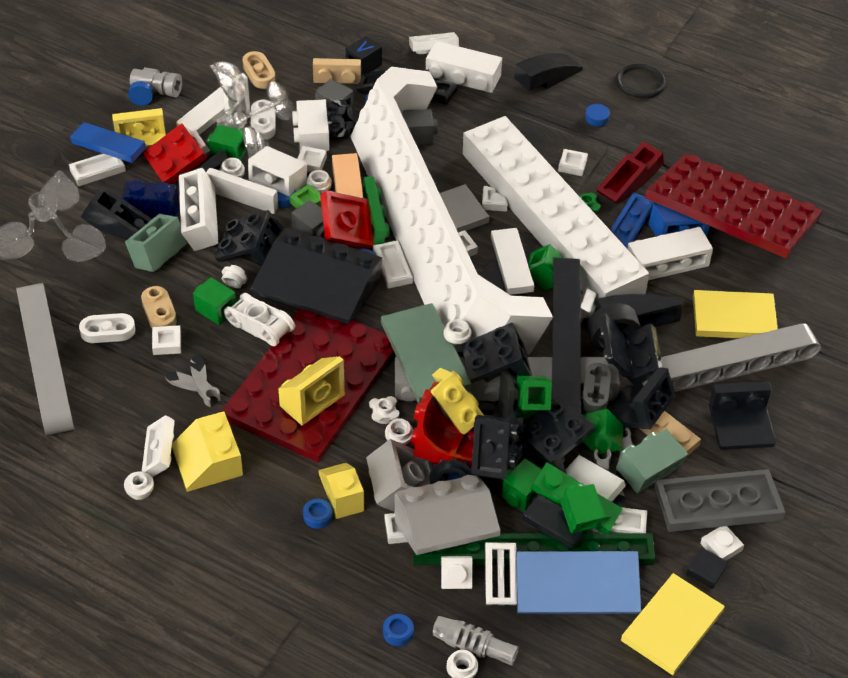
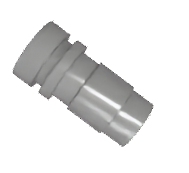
M146 67L143 70L134 68L130 74V86L134 82L143 81L151 85L153 92H159L160 95L178 97L182 89V77L180 74L165 71L160 73L157 69Z

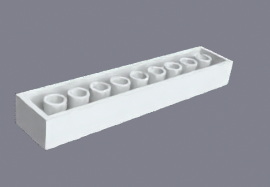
M506 116L464 132L463 155L485 181L492 188L496 189L497 193L505 196L507 206L543 247L551 244L564 258L580 259V289L583 293L586 289L596 293L593 302L595 306L597 298L625 294H646L649 272Z

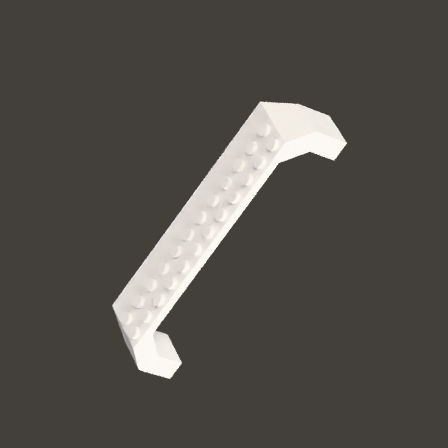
M390 67L376 80L373 89L370 90L368 100L360 111L359 119L350 137L368 177H374L376 187H380V205L385 207V216L396 241H399L424 305L433 303L444 327H446L449 321L454 319L466 321L472 332L470 339L513 323L525 344L527 355H530L553 316L543 297L511 296L477 274L402 116V111L426 110L437 89V85L429 71ZM453 344L457 352H463L462 344Z

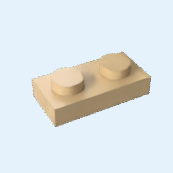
M313 58L314 83H326L332 79L338 83L359 84L361 79V59Z
M665 411L651 430L640 429L649 435L652 432L658 434L667 428L688 455L699 447L701 442L697 435Z

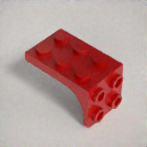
M433 382L430 390L425 389L422 403H418L415 409L414 420H418L417 428L413 429L410 442L415 445L413 456L426 459L435 464H438L442 458L451 460L455 457L460 462L466 460L467 465L472 467L474 431L470 429L466 434H462L454 423L445 417L438 401L431 393V390L439 384L438 382Z

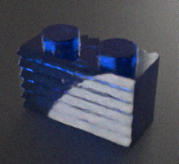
M140 180L125 182L122 199L152 219L158 214L177 217L179 209L177 185L167 184L166 182L148 183Z

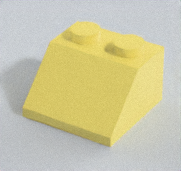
M340 356L321 358L313 365H308L293 379L285 381L278 388L280 407L303 426L345 395L344 360Z
M224 411L196 419L172 443L171 447L187 492L243 476L241 454Z

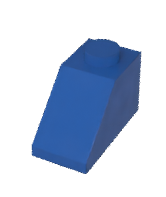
M658 203L653 204L648 224L656 237L701 227L707 237L710 228L707 224Z

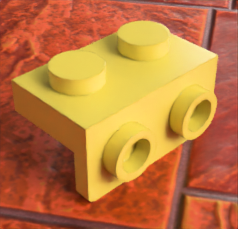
M162 108L112 114L115 132L145 141L146 149L166 135Z
M439 368L432 374L439 384L431 390V393L459 432L466 434L474 427L475 417L483 415L478 408L479 403L471 393L465 390L463 380L455 371L449 372Z

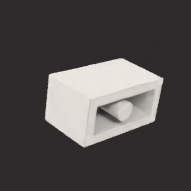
M326 99L296 101L297 111H292L293 126H298V128H293L294 143L299 142L300 151L302 146L329 151Z
M266 146L248 159L249 180L254 183L275 189L287 196H290L295 190L297 192L307 184V163Z

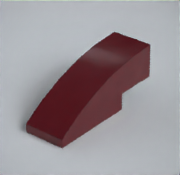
M643 141L631 156L629 154L625 155L598 186L596 191L616 204L623 201L642 187L663 166V153Z

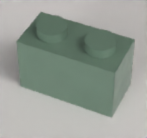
M158 214L126 240L125 244L135 268L154 272L160 269L162 264L169 258L175 256L187 244V241L181 233V224L178 217Z
M666 428L658 434L655 432L650 433L637 446L631 444L620 453L621 459L616 469L638 494L655 484L656 480H662L679 470L688 453Z

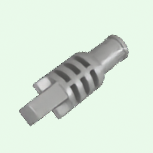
M438 616L433 626V636L445 641L446 644L457 649L459 647L460 650H467L473 655L477 654L479 658L489 656L512 666L517 657L518 646L496 639L490 631H483L480 627L475 628L472 624L466 625L464 621Z

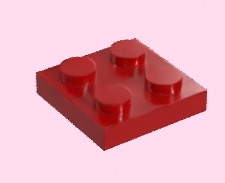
M182 123L142 152L167 188L179 180V175L190 172L208 159Z
M327 190L320 194L325 240L369 250L373 247L374 242L368 199Z

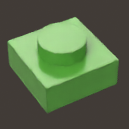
M308 184L289 196L290 204L297 209L311 200L321 207V193Z

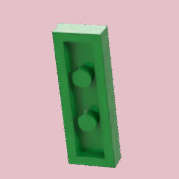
M364 177L362 192L363 198L369 201L374 245L383 244L385 239L389 238V225L384 223L385 207L380 205L381 190L380 187H376L374 177Z
M546 462L530 489L562 507L560 500L566 489L580 482ZM598 494L605 519L600 527L595 529L601 533H609L623 509Z

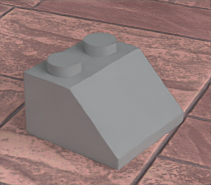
M392 439L385 442L366 457L369 476L374 490V499L377 505L395 512V492L407 490L410 487L430 485L429 475L433 467L432 463L426 459L414 457V449Z

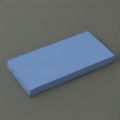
M638 551L516 552L517 614L641 613Z

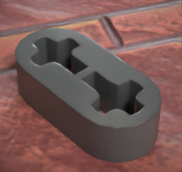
M593 363L587 367L582 407L588 413L603 410L607 407L611 370L605 364ZM595 374L601 375L600 383H595ZM593 393L598 394V403L592 402Z

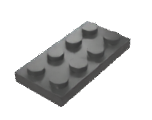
M769 469L656 480L655 491L668 532L782 521L785 517L786 512Z

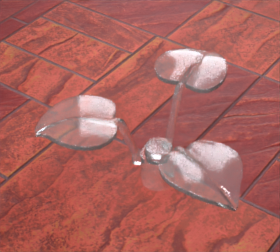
M217 62L210 65L209 67L216 74L224 93L234 102L225 111L226 115L218 118L217 126L222 125L243 130L244 143L251 158L266 146H270L261 132H256L253 127L244 128L247 119L274 107L279 119L289 120L292 118V111H295L294 105L288 98L285 88L278 82H271L267 86V95L272 103L248 114L236 111V107L245 98L243 91L246 89V83L241 72L236 66L228 62Z
M59 170L48 180L40 192H36L29 197L28 204L32 212L28 214L30 219L28 230L20 222H9L0 227V258L16 259L30 252L34 247V240L30 235L34 232L35 219L41 222H47L51 219L55 221L64 235L68 237L62 243V251L64 256L71 261H87L105 251V239L97 228L87 224H80L74 228L71 234L56 216L57 210L67 211L79 200L78 188L63 171Z

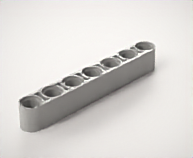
M38 283L16 288L45 435L74 430L44 284Z
M798 324L661 357L663 368H668L674 391L677 392L807 360L817 355L821 350V346L807 324ZM648 380L642 382L643 386L647 383Z

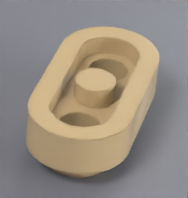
M254 51L243 56V69L255 87L267 89L275 84V71L263 53Z
M152 286L144 290L141 295L142 305L151 328L175 326L177 323L176 313L168 292L159 286Z

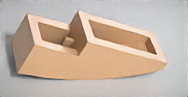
M357 153L332 155L335 192L363 198Z

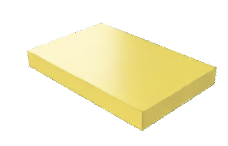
M694 290L693 292L696 336L743 338L778 329L773 294Z
M673 573L623 633L621 641L671 675H674L723 613L725 606Z

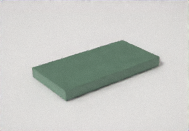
M433 303L381 316V324L418 403H422L425 389L430 390L433 382H436L432 374L439 368L449 372L455 371L463 380L465 390L472 389V383L453 343L448 342L444 338L445 327Z

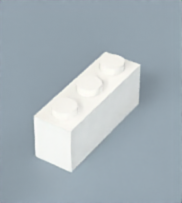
M435 41L426 57V70H430L433 78L492 93L501 76L502 57Z
M203 168L179 175L182 235L194 251L218 244L214 184Z
M701 227L628 243L627 248L649 272L648 280L707 267L710 264L713 251Z

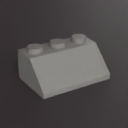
M466 475L458 479L438 481L434 484L410 487L407 490L395 492V523L416 555L500 536V527L490 491L477 475Z

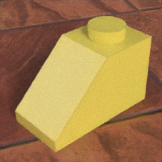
M343 463L318 470L336 519L364 511V490L354 467Z

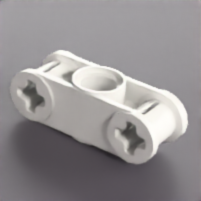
M243 293L240 295L238 302L232 307L224 309L225 317L233 326L251 333L271 346L279 344V339L288 331L292 332L296 327L294 321L286 312L271 307L253 298L248 293Z

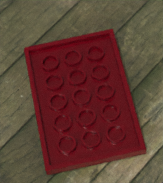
M688 154L681 157L647 189L645 198L784 258H787L820 219L822 210L809 202L798 201L787 193H779L769 189L763 183H755L746 179L741 174L731 173L724 170L720 165L709 164L702 161L696 155Z
M299 309L292 319L296 326L295 329L283 335L279 339V344L269 348L221 412H225L229 423L319 463L394 357L395 352L387 335L381 331L354 320L346 324ZM340 356L344 360L345 395L302 426L280 407L278 388L285 381L293 379L308 365H313L321 358Z

